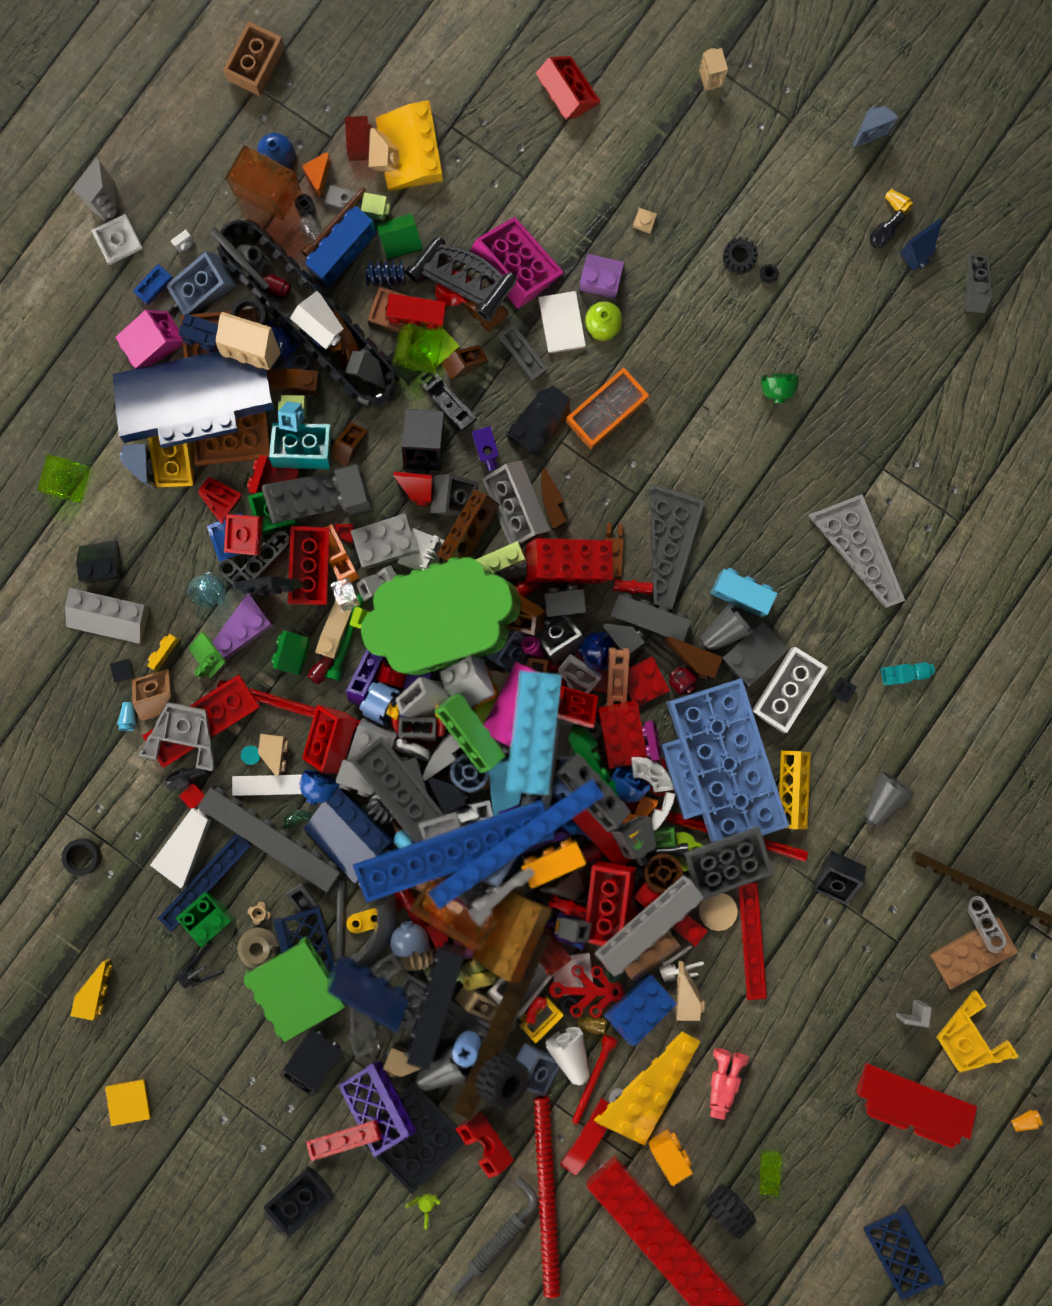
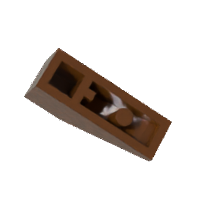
M303 369L268 370L271 389L319 396L321 376L318 371Z
M665 637L664 641L686 666L697 674V678L708 681V678L715 679L723 657L678 639Z

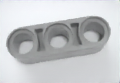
M979 896L973 897L968 904V913L987 949L992 953H1000L1006 945V938L985 899ZM978 903L983 909L976 911L972 908V905ZM981 922H990L992 928L985 929ZM998 939L1002 945L995 947L992 945L991 940Z

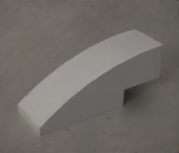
M451 733L441 741L433 752L423 775L424 781L456 760L458 755L456 750L461 746Z

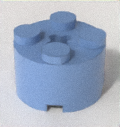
M373 682L368 689L369 694L366 700H363L360 705V710L363 711L364 717L386 727L389 725L387 722L392 718L387 714L389 705L391 703L396 708L397 703L395 699L402 692L383 682H378L377 684Z

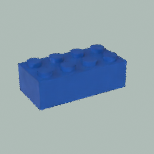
M357 206L352 210L349 209L345 213L340 224L337 223L332 228L331 234L321 240L319 248L315 252H311L306 258L305 264L310 275L328 289L377 234L373 220Z

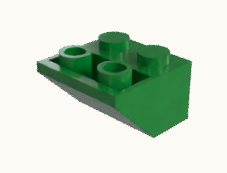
M283 630L282 634H279L276 645H279L277 653L274 652L271 664H273V668L301 676L311 639Z
M204 892L176 917L177 921L200 947L206 945L235 919L222 903L207 892Z

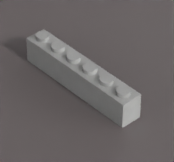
M683 875L595 952V955L611 974L617 976L632 961L637 960L641 953L653 946L656 940L663 934H666L676 922L681 921L691 909L697 907L704 897L693 882Z

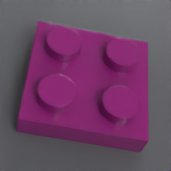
M656 721L644 722L645 726H642L644 738L648 739V745L645 746L647 757H651V761L659 760L662 758Z

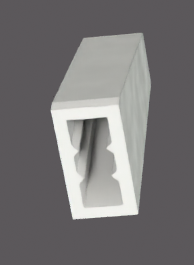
M192 808L150 865L180 888L186 887L211 822L208 814L199 808Z

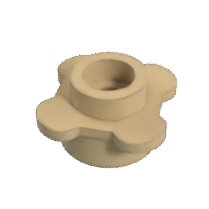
M259 902L257 906L248 909V914L256 925L260 924L264 919H269L271 913L266 910L264 902Z

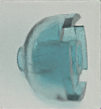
M206 572L195 576L189 582L186 598H192L191 602L199 606L212 607V604H218L219 607L224 604L226 589L224 583L213 573Z

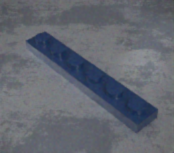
M236 833L157 919L172 932L180 924L176 917L204 892L208 893L252 844Z

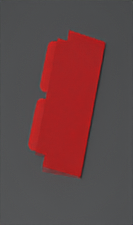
M869 1063L865 1064L855 1092L860 1097L867 1099L865 1107L867 1108L866 1113L868 1116L904 1130L909 1125L913 1126V1131L916 1135L949 1148L955 1147L956 1144L960 1145L961 1136L971 1140L977 1109L976 1105Z

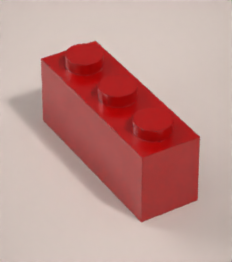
M389 293L386 321L394 325L405 323L413 328L425 326L428 330L437 331L442 329L446 302Z

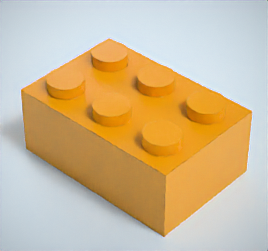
M569 838L560 842V847L556 849L551 846L544 849L542 855L538 857L534 854L525 858L521 867L523 870L530 867L535 873L527 880L532 889L585 865L586 862L577 841H572Z

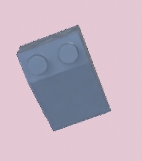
M207 251L166 285L183 316L185 314L191 315L219 300L237 286L219 255Z

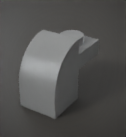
M391 565L383 568L377 574L363 578L356 584L363 601L374 598V594L380 585L393 580V577L397 576Z

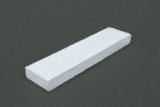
M302 775L232 776V796L302 794L299 787Z

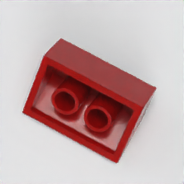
M572 56L549 57L536 72L540 83L546 88L551 100L555 102L560 114L565 119L577 118L601 102Z
M317 705L302 759L322 773L338 774L343 760L346 759L357 719L345 712Z

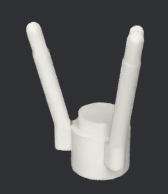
M692 945L684 948L669 960L662 962L664 966L659 967L664 982L677 980L678 969H676L675 964L671 965V963L692 949ZM704 962L694 963L686 966V968L690 970L704 965ZM690 973V976H691V977H697V976H699V974H698V973Z

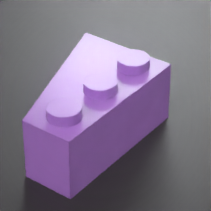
M247 594L212 643L222 654L223 658L229 659L275 625L254 596Z

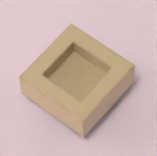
M639 208L633 228L651 233L657 214Z

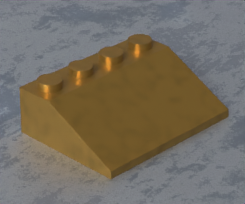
M512 889L493 907L492 914L487 920L471 957L509 982L520 983L552 909Z

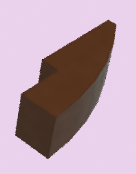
M336 310L332 312L343 327V330L340 333V341L335 346L330 345L329 349L330 353L337 352L340 369L344 371L347 369L352 352L359 351V348L351 331Z
M544 468L542 469L541 476L542 500L547 519L553 531L567 524V520L559 506L564 504V499L548 471Z

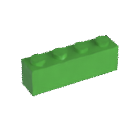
M460 693L450 696L434 710L480 773L491 770L505 757L500 745L494 741L489 730L483 726L477 714L471 710L466 699Z

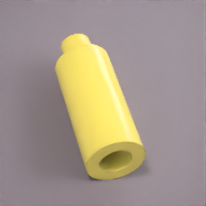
M491 971L466 976L463 978V986L467 991L490 986L498 980L499 976Z

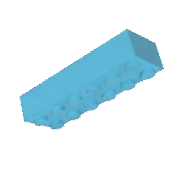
M519 671L506 790L548 795L561 675Z

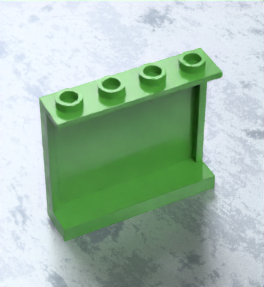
M307 936L302 938L299 944L252 971L246 970L244 975L246 987L248 989L251 988L256 1003L263 1007L266 1019L273 1023L276 1035L279 1038L281 1037L284 1042L344 1009L346 1003L327 993L330 973Z

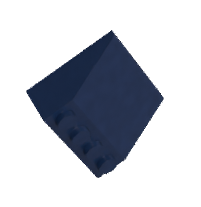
M338 786L331 798L319 806L303 828L355 884L358 882L353 864L384 854L394 845V839L377 821H373L372 816H368V812L347 790Z
M341 955L329 974L327 993L397 1033L409 1001L407 991L399 986H392L385 977L380 976L379 978L375 976L374 972L368 967L364 966L362 968L358 966L353 958L349 956L345 958Z

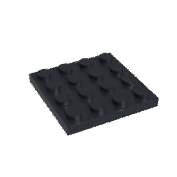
M415 1081L399 1095V1098L417 1132L376 1156L411 1194L464 1143L456 1131L458 1125L423 1089L418 1087ZM384 1110L380 1115V1119L388 1121L389 1112ZM379 1123L380 1133L385 1135L387 1125ZM391 1127L389 1137L394 1139L400 1137L397 1128ZM384 1139L374 1142L377 1150L382 1148Z

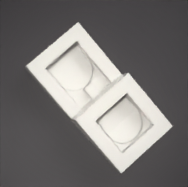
M666 791L662 810L654 809L652 815L653 830H656L668 815L674 801V793Z

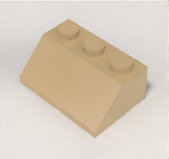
M224 312L220 314L215 341L220 354L226 358L230 357L242 363L254 365L257 368L270 370L281 354L272 328Z

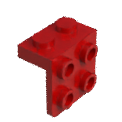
M259 455V458L254 462L253 470L255 471L253 477L249 478L247 488H249L248 491L252 495L263 492L262 486L264 484L297 479L299 470L297 468H273L268 457Z

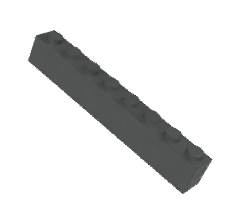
M217 786V788L212 787L208 790L197 808L325 892L331 889L342 872L338 869L339 866L331 860L327 862L323 859V854L316 850L312 852L306 848L307 844L299 839L295 841L290 837L291 834L284 829L279 830L274 827L275 823L267 818L263 820L258 816L259 813L250 807L247 809L242 806L243 802L236 797L231 799L226 795L227 792Z

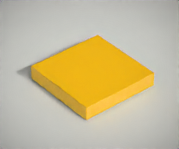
M145 1079L107 1085L105 1087L111 1126L152 1118Z

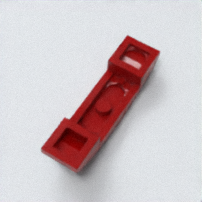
M600 1098L591 1113V1117L559 1164L575 1176L590 1158L607 1130V1127L596 1123L594 1120L608 1109L607 1106L610 1103L603 1098Z

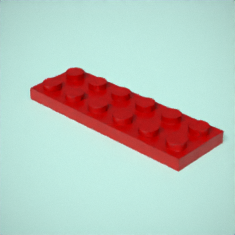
M240 674L190 705V707L207 710L211 738L261 707ZM153 729L142 735L145 741L147 740L148 736L152 733ZM161 740L157 760L162 768L196 747Z

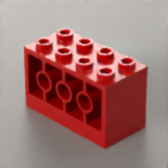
M536 538L526 544V583L602 584L613 579V540Z

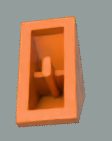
M324 153L302 166L318 196H322L331 164L328 153Z

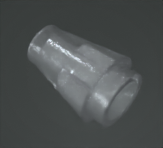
M311 214L304 216L298 221L300 224L299 228L312 242L321 234L317 221Z

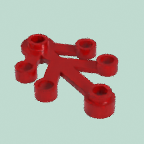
M574 965L571 973L573 976L578 977L586 987L563 986L560 982H553L549 986V993L554 998H561L563 995H585L576 1005L571 1006L570 1013L574 1017H580L582 1010L598 995L604 997L597 1005H593L589 1009L590 1015L598 1018L602 1010L611 1001L618 1002L625 993L624 987L618 982H611L603 974L602 968L597 965L591 968L590 973L593 977L598 978L605 987H597L579 965ZM576 968L581 969V972L578 975L574 973V970ZM599 968L600 973L598 975H594L593 973L594 969ZM556 987L561 988V992L559 994H555L554 989ZM616 988L618 989V994L614 996L612 990ZM578 1007L579 1013L573 1014V1009ZM594 1008H598L599 1010L598 1014L596 1015L592 1014V1010Z

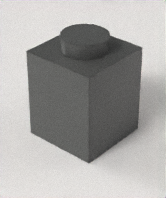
M561 917L558 937L572 942L588 943L592 923L576 918Z

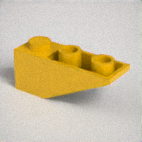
M111 959L103 961L75 995L71 1016L94 1021L99 1015H102L104 1010V1004H102L103 996H106L108 991L106 981L112 971Z

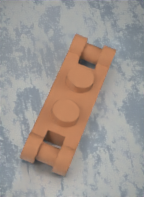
M609 648L606 706L615 705L613 701L627 702L629 648H622V650ZM622 658V662H615V659Z

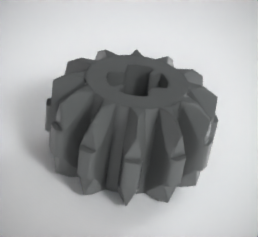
M376 794L370 797L366 809L369 811L368 816L373 817V821L377 820L379 825L384 823L387 825L395 820Z

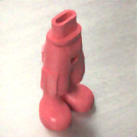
M715 1048L713 1056L718 1060L719 1066L718 1070L712 1074L710 1108L712 1109L710 1116L725 1120L726 1114L730 1112L735 1095L741 1084L742 1079L738 1075L740 1070L749 1063L750 1057L742 1053H733L731 1072L726 1074L731 1060V1053L725 1049Z

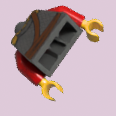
M391 703L389 705L387 714L392 717L394 731L400 738L408 741L436 742V737H441L446 732V726L437 714V718L401 717L397 704L396 708Z

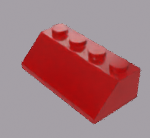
M291 526L288 579L302 580V588L294 589L293 593H288V605H327L330 528Z

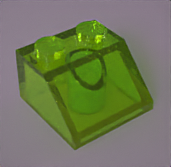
M411 323L400 327L392 364L407 370L435 373L443 336Z
M47 454L37 491L44 495L81 504L91 467Z

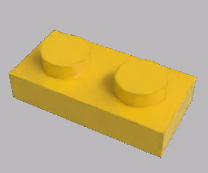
M171 634L163 637L159 644L160 648L157 652L154 651L148 659L150 662L147 666L158 671L180 639Z

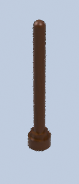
M360 188L312 244L309 243L301 249V253L306 258L311 252H315L319 248V243L331 234L332 228L337 223L340 224L345 213L349 209L352 210L359 203L364 193H367L365 188Z

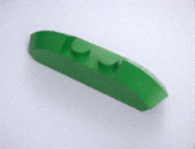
M574 723L568 740L575 754L583 757L587 764L599 774L604 783L618 797L615 780L608 781L610 778L606 768L602 769L599 763L602 761L597 750H593L598 746L597 741L586 729Z

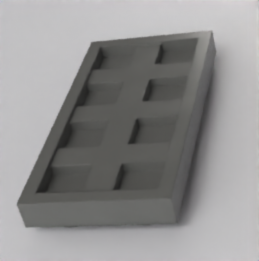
M334 473L264 484L262 490L272 524L342 511L343 508L338 500L340 492L335 488L333 481Z

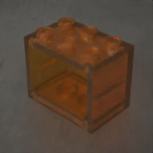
M243 145L225 177L235 196L282 221L301 190L294 171Z

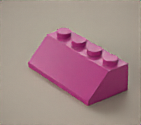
M517 662L513 666L483 725L489 730L492 738L510 747L519 671L537 672Z

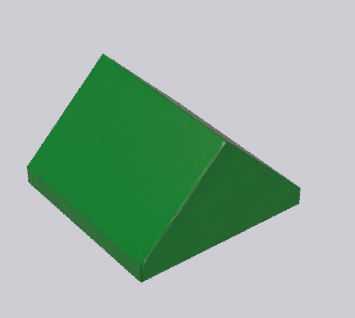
M412 213L376 224L387 260L423 250Z

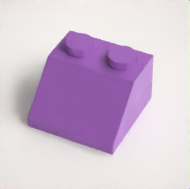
M587 254L579 291L616 299L624 262Z

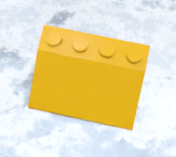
M429 100L410 103L376 117L377 130L384 133L399 151L398 170L385 171L388 191L443 182Z

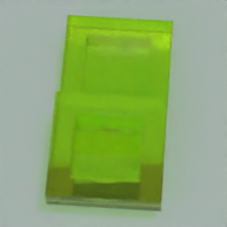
M761 1150L759 1168L760 1195L779 1196L781 1152Z

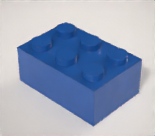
M650 974L642 977L604 1016L629 1045H637L677 1003Z

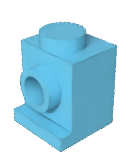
M287 401L279 409V429L295 432L299 430L298 426L304 420V409L301 403Z

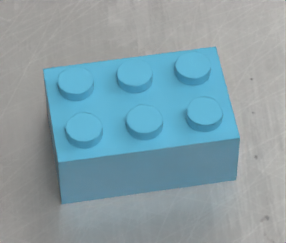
M723 569L719 573L710 594L726 602H732L733 605L761 618L766 616L777 595L773 591L774 588L763 584V586L756 584V580L748 576L743 578L734 569Z

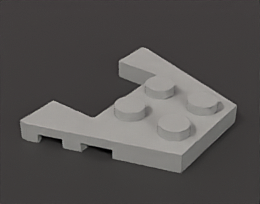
M168 702L158 718L152 733L148 736L143 749H141L139 756L158 759L161 740L198 747L199 751L195 768L214 771L215 764L207 710Z
M529 867L501 882L499 886L491 885L485 890L487 893L482 898L478 897L471 903L473 907L468 912L475 922L480 925L492 914L490 910L514 887L523 885L535 873Z

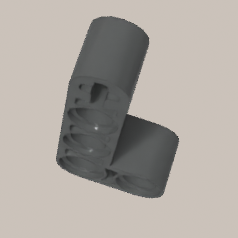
M283 531L275 533L261 547L260 556L254 555L242 568L231 560H223L219 564V572L234 587L235 582L243 577L247 580L262 578L290 549V536ZM281 537L286 541L284 545L279 540ZM275 545V546H277V548H279L280 550L277 551V549H275V548L272 547V546ZM268 550H273L274 555L271 559L265 558V553ZM231 564L233 571L226 574L225 567ZM255 564L260 565V570L257 573L252 572V567Z

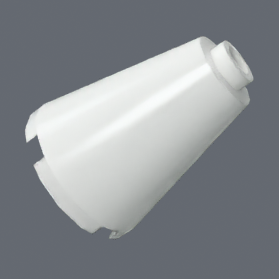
M577 1027L566 1028V1032L562 1034L558 1031L546 1041L547 1050L572 1084L583 1085L590 1076L583 1033Z

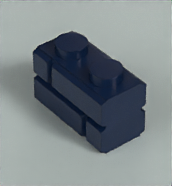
M185 314L178 333L181 339H183L182 342L191 346L194 343L201 345V349L209 352L212 349L219 350L215 342L218 324Z

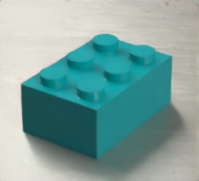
M272 423L269 458L273 468L330 469L333 436L330 424H300L298 426L299 430L295 432L279 429V423Z

